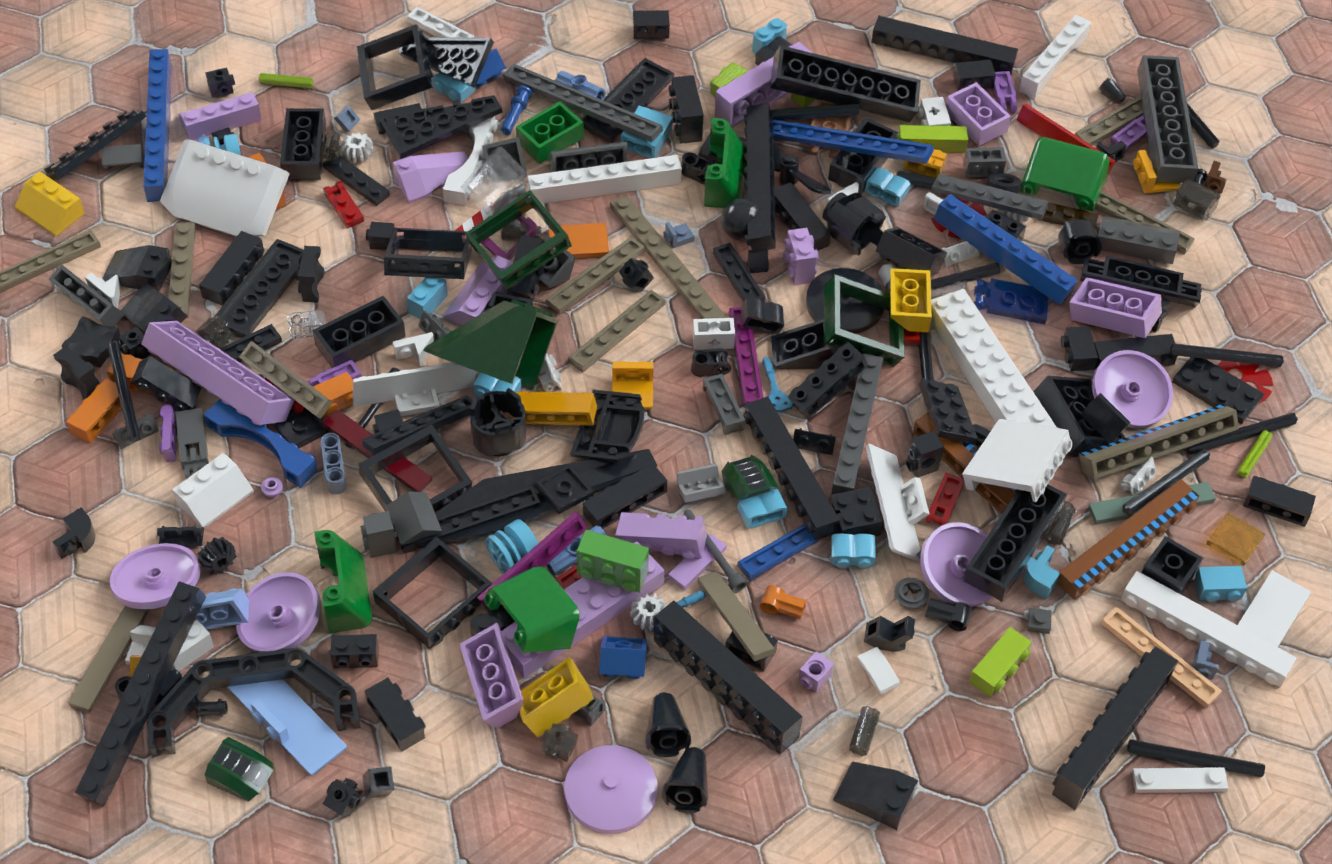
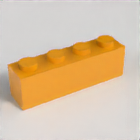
M516 392L521 396V402L525 408L526 424L593 425L597 409L594 393Z

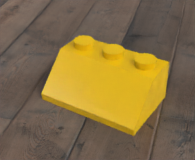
M40 171L25 182L15 205L16 210L54 236L59 235L85 214L79 197Z
M890 268L891 318L908 331L929 332L932 318L930 271Z
M568 657L521 690L524 702L519 712L522 721L537 737H540L561 721L568 719L578 709L585 707L594 698L584 677L573 660Z

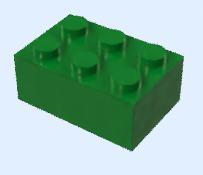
M559 101L516 126V138L519 137L521 147L540 164L549 159L548 152L564 150L583 139L584 124L583 121Z

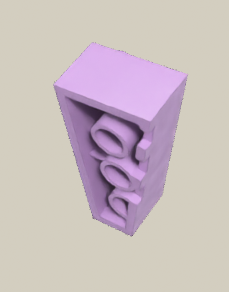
M621 512L615 536L617 539L631 543L638 541L641 546L648 547L649 552L659 551L670 556L677 554L683 555L688 559L702 558L707 532L703 516H695V520H686L687 517L684 515H677V519H670L665 514H658L655 518H651L648 514Z

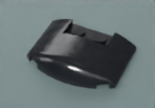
M593 390L592 393H594L597 403L593 425H580L570 455L577 458L619 462L632 450L642 431L644 423L642 398L640 394Z

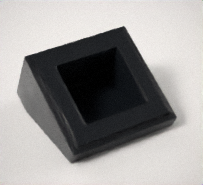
M748 250L747 264L751 274L769 271L768 250L755 253L752 250Z

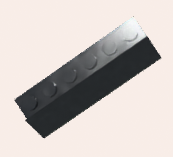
M1106 256L1104 262L1085 257L1080 281L1083 282L1086 277L1159 294L1161 295V300L1166 298L1170 302L1197 307L1200 303L1202 292L1200 283L1183 280L1184 273L1111 256Z

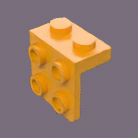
M1138 150L1133 166L1145 194L1178 190L1180 188V183L1157 182L1152 161L1150 162L1146 150Z
M612 362V391L640 394L644 410L652 409L653 362Z

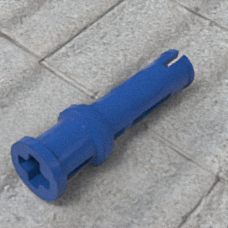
M518 86L516 89L517 94L511 100V108L500 128V131L505 135L512 133L520 113L526 109L527 101L532 97V90L527 86Z

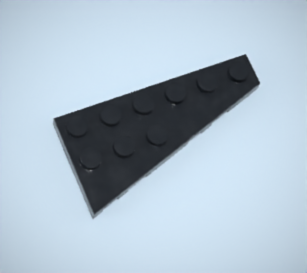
M427 37L425 41L429 48L427 55L432 64L429 68L475 88L494 41L491 38ZM415 42L399 48L398 53L402 57L418 63Z
M492 95L472 99L469 103L460 104V102L453 103V106L443 107V105L414 110L412 114L402 115V113L395 114V117L385 118V116L378 118L400 159H403L503 113V110L496 97Z

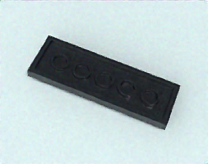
M644 58L604 98V101L635 113L638 106L646 108L672 81L675 73ZM589 115L581 120L585 130L610 143L623 131Z
M143 110L123 111L117 115V120L104 124L102 126L103 130L90 134L88 136L89 140L76 144L72 152H66L59 156L58 162L45 166L43 168L45 171L42 173L52 180H59L147 116Z
M276 239L213 317L212 324L242 338L251 334L296 278V269H300L299 255L303 253L304 249Z

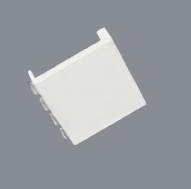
M999 419L962 473L966 489L974 491L979 483H986L1030 491L1033 502H1036L1040 495L1044 493L1045 487L1053 479L1055 471L1063 463L1064 457L1072 448V440L1068 430Z

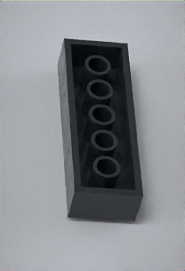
M1047 484L1044 493L1040 495L1036 502H1033L1030 491L1018 489L966 567L963 581L1002 602L1060 514L1067 494Z

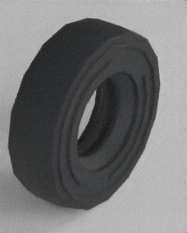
M994 173L988 177L987 186L1019 193L1021 180L1011 174Z

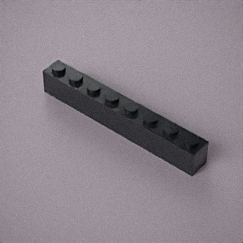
M879 15L873 29L871 41L874 44L953 63L991 60L995 72L1010 71L1011 75L1018 53L1017 48Z
M769 397L746 403L745 413H743L745 423L750 425L754 439H758L762 453L767 455L771 469L775 470L778 474L780 485H784L786 488L787 497L790 502L793 501L795 504L797 515L803 518L806 531L812 534L814 540L838 533L840 519Z

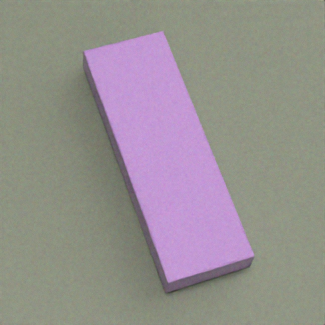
M709 534V537L719 551L723 553L727 545L712 534ZM704 546L702 558H684L668 574V578L683 590H686L715 561V558L707 547Z

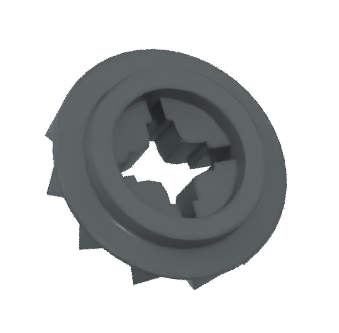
M916 578L902 579L896 584L894 589L895 600H898L900 606H906L908 610L911 608L918 610L920 606L926 604L929 598L928 587L924 582ZM908 589L912 594L916 593L914 599L910 595L907 596Z

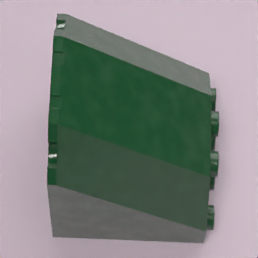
M512 299L511 303L504 300L425 346L423 351L513 384L516 376L521 379V385L534 389L558 320L553 318L554 314L514 299Z

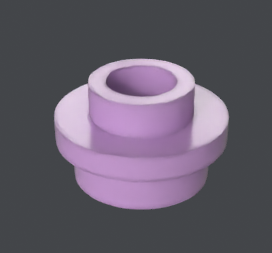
M271 477L263 481L261 490L267 497L275 498L282 492L283 485L281 480Z

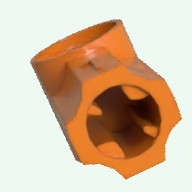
M769 585L759 606L761 610L768 614H777L779 612L801 619L807 600L785 594L782 588Z

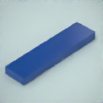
M805 524L738 561L737 566L748 580L751 581L819 542L820 539L814 540L812 534L806 531Z

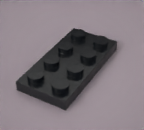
M1190 357L1172 380V383L1212 407L1223 404L1235 409L1240 424L1245 422L1265 395L1219 366L1202 358Z
M922 378L918 385L936 435L941 438L974 445L978 438L958 386Z

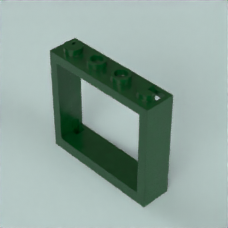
M531 190L520 195L517 199L505 205L502 209L465 233L472 248L506 290L572 246L566 232ZM534 208L555 236L503 271H500L479 244Z
M834 274L824 284V344L839 348L849 342L862 355L868 354L883 357L882 364L895 367L905 358L904 327L891 318L890 294ZM840 294L889 311L890 346L840 329Z

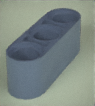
M327 433L321 438L326 484L330 493L341 494L346 489L341 443L337 434Z

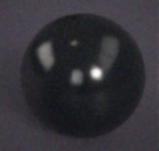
M736 198L730 201L723 209L721 224L725 233L732 239L746 241L745 234H748V222L755 217L758 211V205L754 200L750 198Z

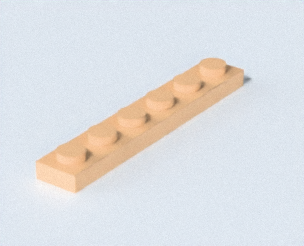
M1115 607L1102 620L1101 624L1141 657L1146 651L1150 653L1156 646L1178 660L1170 680L1206 709L1221 694V689L1118 607Z

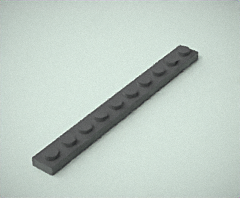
M513 64L503 74L505 81L517 86H527L536 94L555 102L561 101L567 107L653 142L663 131L661 124L519 65Z

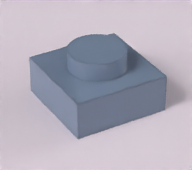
M349 105L345 106L334 117L345 133L350 131L360 121V118Z

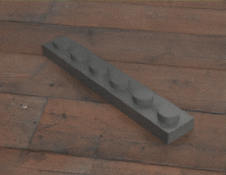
M938 174L932 186V192L946 196L951 194L958 199L1039 220L1043 219L1048 208V201L943 174Z

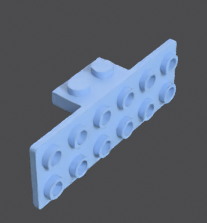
M250 666L245 671L251 672L255 669V666ZM283 679L227 687L250 711L256 723L262 724L266 728L268 735L273 740L276 739L310 776L315 775L347 749V745Z

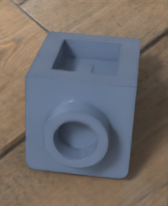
M670 222L665 223L663 235L673 248L694 241V235L687 223L672 227Z
M1201 640L1195 651L1192 667L1204 677L1213 679L1219 669V665L1210 662L1212 652L1208 651L1210 642Z

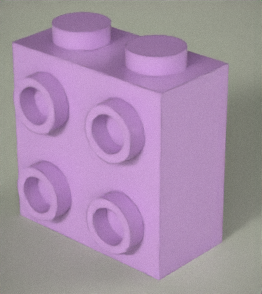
M807 228L788 230L787 239L784 240L786 251L783 252L784 262L788 263V276L793 279L794 285L811 283L814 279V274H817L816 262L819 261L818 251L813 248V236L809 235Z

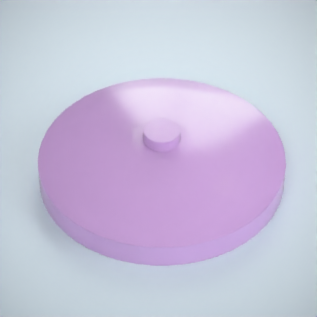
M1132 350L1115 352L1100 363L1093 375L1092 391L1094 399L1101 393L1130 421L1127 428L1140 429L1150 427L1159 422L1171 407L1173 387L1170 377L1162 365L1149 355Z
M948 523L932 532L923 544L920 555L923 576L932 591L947 603L963 602L970 607H975L985 603L992 597L963 581L966 567L988 536L979 528L966 523Z
M170 543L149 545L128 554L119 561L111 573L110 586L116 600L127 607L135 609L159 608L168 604L179 581L195 586L200 576V567L195 554L184 546Z
M292 572L271 575L258 582L246 594L249 599L248 623L236 624V630L241 641L255 653L295 648L311 634L318 622L321 613L319 592L303 575Z
M606 745L585 752L571 765L565 779V800L573 817L584 827L599 833L618 834L636 828L648 818L657 800L658 785L653 768L642 755L623 746Z

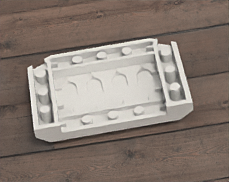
M184 139L160 202L178 219L191 223L195 222L197 225L237 237L241 231L254 236L264 237L289 173L264 162L190 139Z

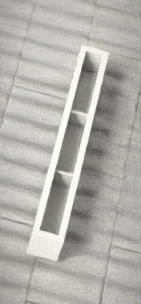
M678 155L530 175L528 176V191L531 190L537 199L544 204L681 184V165Z
M1138 571L1135 572L1122 595L1121 601L1129 607L1135 608L1143 612L1147 617L1165 624L1167 628L1174 629L1189 640H1194L1197 643H1200L1201 640L1210 642L1209 651L1216 652L1225 657L1226 660L1245 668L1246 671L1258 675L1268 683L1279 688L1297 657Z

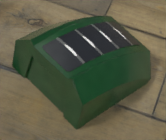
M752 454L744 459L727 462L722 470L725 488L738 501L778 489L766 465Z
M228 737L222 740L220 747L207 764L204 776L207 784L250 801L260 793L274 768L272 761L250 747Z

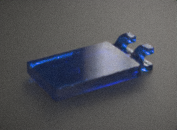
M991 278L990 282L981 279L977 280V286L974 288V295L976 297L973 303L979 311L987 309L989 314L1041 324L1046 323L1049 297L1033 286Z

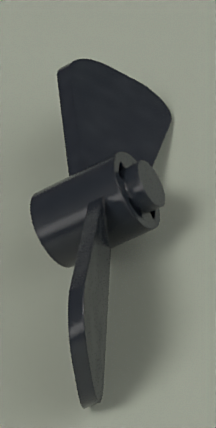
M774 142V171L780 173L779 181L785 185L791 182L794 185L799 181L813 192L831 194L829 187L800 172L799 159L794 155H786Z

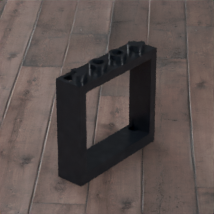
M417 24L357 46L363 95L371 110L433 88L431 78L434 76L429 68L432 64L427 55L429 48L425 43L427 37L424 30H420ZM415 42L420 74L376 90L371 58Z
M394 227L384 255V275L464 280L472 252V246L468 239L463 238V235L466 236L465 233L468 231ZM398 232H404V235L397 237ZM400 248L463 251L461 258L398 254Z
M432 424L359 463L360 476L385 512H387L386 506L392 501L374 474L430 443L434 444L460 481L455 486L429 499L434 512L442 509L472 488L471 479Z
M436 537L373 590L374 602L430 650L434 645L440 644L445 635L450 631L456 630L461 621L474 614L476 608L481 605L477 597L491 586L492 582ZM441 558L478 590L428 633L391 602L390 599L434 561Z

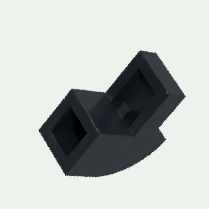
M80 507L62 518L68 532L53 541L56 552L61 559L73 554L80 547L86 553L95 542L96 535L90 517Z
M879 616L866 623L864 642L874 648L878 647L879 650L892 652L905 650L906 642L913 639L915 633V619L907 616L893 623Z

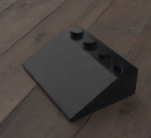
M1047 376L1033 391L1056 427L1068 430L1072 440V448L1068 452L1070 455H1079L1080 453L1109 444L1080 415L1094 400L1091 379ZM1122 434L1121 436H1119V437H1118L1116 440H1114L1113 442L1125 438L1124 434Z

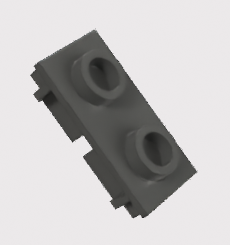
M423 311L418 326L425 333L432 332L434 341L451 332L447 327L443 328L444 324L435 314Z
M152 414L144 415L143 418L137 420L140 440L159 431ZM126 426L115 429L112 433L120 449L135 443L129 441Z

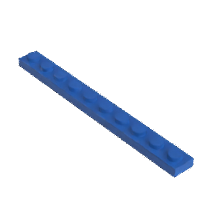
M773 120L774 139L922 164L928 162L934 151L933 145Z

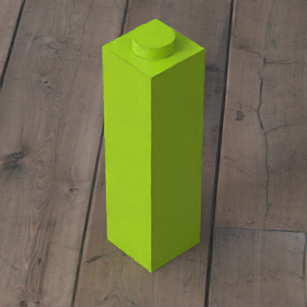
M900 125L898 140L933 145L934 150H941L944 153H965L968 143L967 126Z

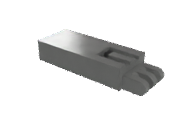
M202 408L175 412L180 462L182 469L185 470L186 479L191 476L190 472L196 473L209 463ZM194 444H198L199 455H196Z

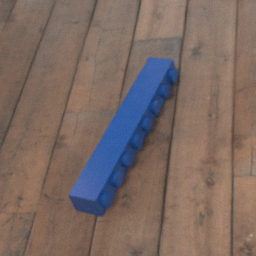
M951 194L939 204L934 220L967 241L1059 305H1062L1071 295L1078 281L1072 275Z

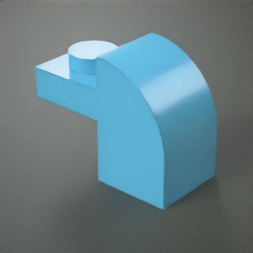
M1048 545L1043 552L1039 551L1035 558H1030L1023 574L1026 586L1044 599L1048 598L1056 586L1060 572L1048 566L1055 549Z

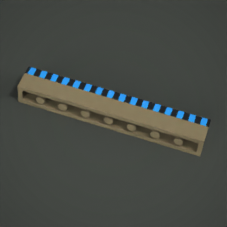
M1221 404L1080 453L1082 473L1093 479H1098L1146 462L1151 457L1155 459L1238 430L1237 412L1235 409Z

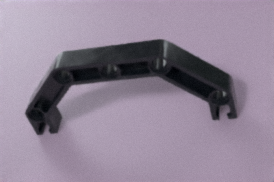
M299 648L201 660L189 669L149 714L147 718L148 750L152 757L161 756V751L157 750V738L167 737V743L163 744V748L167 749L169 755L176 754L174 731L211 689L294 678L334 707L338 731L346 730V725H343L341 716L343 712L353 711L354 717L350 718V723H353L354 729L361 728L357 695L351 685ZM294 660H300V661H301V663H300L299 665H296V666L290 665L291 662L294 661ZM255 666V669L253 671H245L247 667ZM203 672H209L207 677L199 678ZM343 696L351 697L348 702L340 701ZM166 721L163 727H155L158 722Z

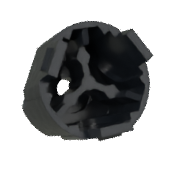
M843 192L838 193L828 202L822 215L823 219L827 222L831 237L858 256L861 254V250L870 243L878 246L883 235L881 227L886 219L884 212L857 192L846 195Z
M508 388L506 392L491 391L480 397L474 396L470 407V425L473 445L479 452L486 456L500 457L508 455L514 450L521 449L526 440L525 408L521 402V396L512 389ZM501 411L503 413L508 412L514 417V420L511 418L507 419L501 414Z

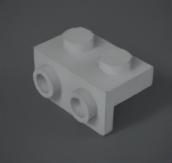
M717 464L676 473L678 491L684 502H696L699 499L714 498L718 495L726 494L725 486L719 477Z

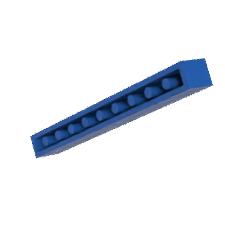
M168 49L149 50L143 184L147 202L160 201L168 182L172 72Z

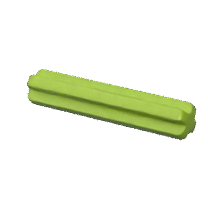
M260 73L259 75L260 84L309 89L314 84L311 77Z
M1267 430L1261 433L1237 471L1238 476L1242 478L1248 477L1271 441L1272 433H1269Z

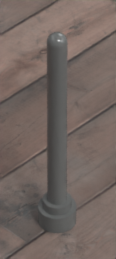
M685 510L684 516L687 517V520H695V515L692 511ZM707 534L705 546L727 575L728 586L733 593L740 592L747 586V581L743 575L734 572Z

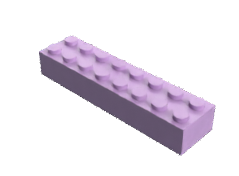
M178 321L150 322L148 324L141 345L146 347L150 353L161 357L164 363L174 366L179 373L189 376L194 383L205 387L208 393L218 396L223 403L233 406L239 414L246 415L256 425L276 424L277 422L287 420L294 399Z
M650 554L648 574L640 593L626 591L622 587L606 585L601 581L585 579L583 577L564 589L577 605L580 615L571 647L631 607V604L636 602L638 595L644 598L646 593L650 594L664 584V569ZM514 622L501 631L511 663L523 678H526L567 650L523 653L514 641V633L518 624Z

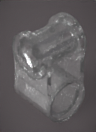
M321 310L294 312L287 319L290 325L289 334L297 339L314 337L313 330L327 323L326 314Z

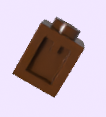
M1213 161L1203 188L1222 194L1227 179L1220 177L1222 173L1219 170L1221 163Z

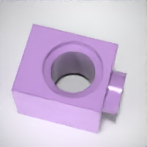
M816 651L800 669L798 680L805 688L817 692L832 676L834 663ZM811 672H817L819 675H813Z

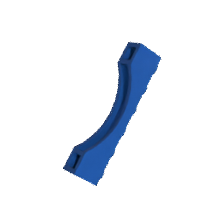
M221 398L203 414L206 427L222 437L246 438L265 446L279 460L284 477L299 488L317 473L316 460L311 454L304 453L296 444L287 442L279 433H273L265 424L262 426L254 424L251 421L252 419L246 415L239 414L236 408L223 403Z

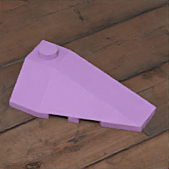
M464 151L410 156L393 162L394 176L409 203L430 196L437 187H443L448 175L463 166L469 158Z

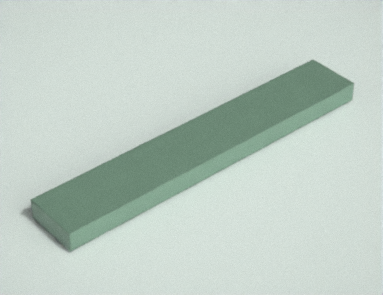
M1208 482L1188 485L1199 495L1196 503L1198 506L1215 502L1216 498ZM1132 495L1089 503L1088 509L1096 525L1129 519L1143 507L1131 515L1123 513V504L1136 496Z

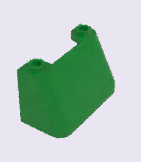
M711 118L709 153H715L718 157V162L723 163L712 164L706 170L704 206L725 208L730 201L736 198H743L746 166L744 154L747 151L728 121L721 118Z
M1041 137L1037 139L1021 183L1020 192L1035 195L1040 187L1066 193L1076 196L1075 202L1079 208L1093 212L1107 182L1109 157L1097 150Z
M315 531V542L321 569L329 568L333 576H338L339 585L326 588L322 596L329 634L366 628L372 622V612L363 554L334 531Z
M533 567L488 589L484 597V603L490 610H497L500 604H502L518 624L514 633V641L523 653L571 649L579 622V609L545 567Z

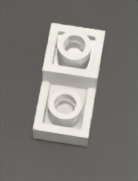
M878 647L857 656L859 663L869 674L871 683L880 694L901 685L894 670Z

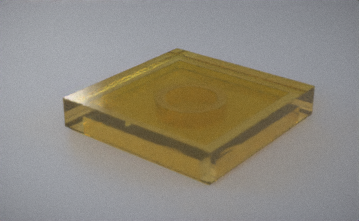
M1227 512L1206 544L1245 566L1263 540L1265 533Z

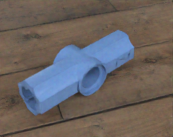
M562 70L557 73L555 81L604 101L605 89L588 82L585 75L574 76Z
M595 526L589 530L606 535L600 526ZM583 535L577 537L546 565L552 575L557 576L570 566L577 564V552H573V550L578 549Z

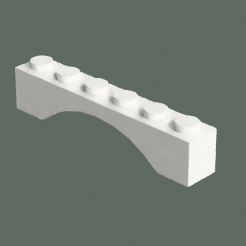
M1075 15L1023 74L1019 92L1035 99L1044 89L1063 58L1071 50L1079 48L1088 38L1091 22Z
M495 116L469 128V134L474 142L473 152L463 166L448 175L443 188L444 202L466 206L468 200L472 199L473 186L478 183V172L483 169L482 145L492 143L493 131H496L498 127V120H495Z

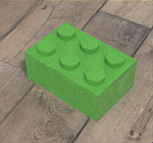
M585 530L577 549V575H581L585 579L601 581L606 585L622 587L626 591L640 593L648 574L649 548Z

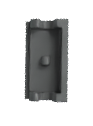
M141 144L102 148V165L105 171H109V166L138 164L140 168H144V152Z

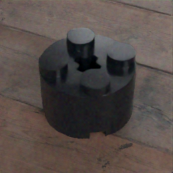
M1069 220L1063 224V228L1058 235V241L1064 257L1070 263L1083 264L1085 257L1092 258L1095 256L1096 258L1102 250V243L1100 238H1098L1099 235L1093 221Z

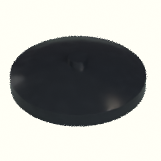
M851 268L831 269L819 274L810 283L806 295V307L815 322L824 319V284L834 274L883 291V289L873 277L862 271ZM840 294V329L854 334L861 333L872 328L881 319L884 309Z

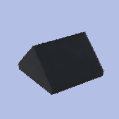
M1101 393L1080 414L1109 444L1121 436L1130 424V421Z

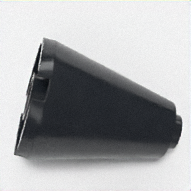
M666 692L659 693L653 698L645 737L646 748L648 750L651 749L654 755L660 757L677 756L680 750L684 748L686 750L691 744V734L676 699L672 694Z
M691 747L683 752L662 788L663 801L667 805L669 803L674 805L676 811L697 813L701 810V807L707 805L706 754L700 748Z

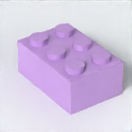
M977 82L947 96L946 108L949 117L958 126H967V135L978 146L1008 132L1011 116Z

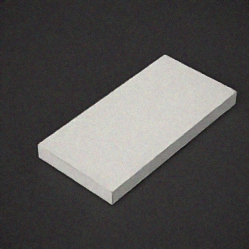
M1272 570L1238 623V626L1278 647L1310 596L1311 591Z

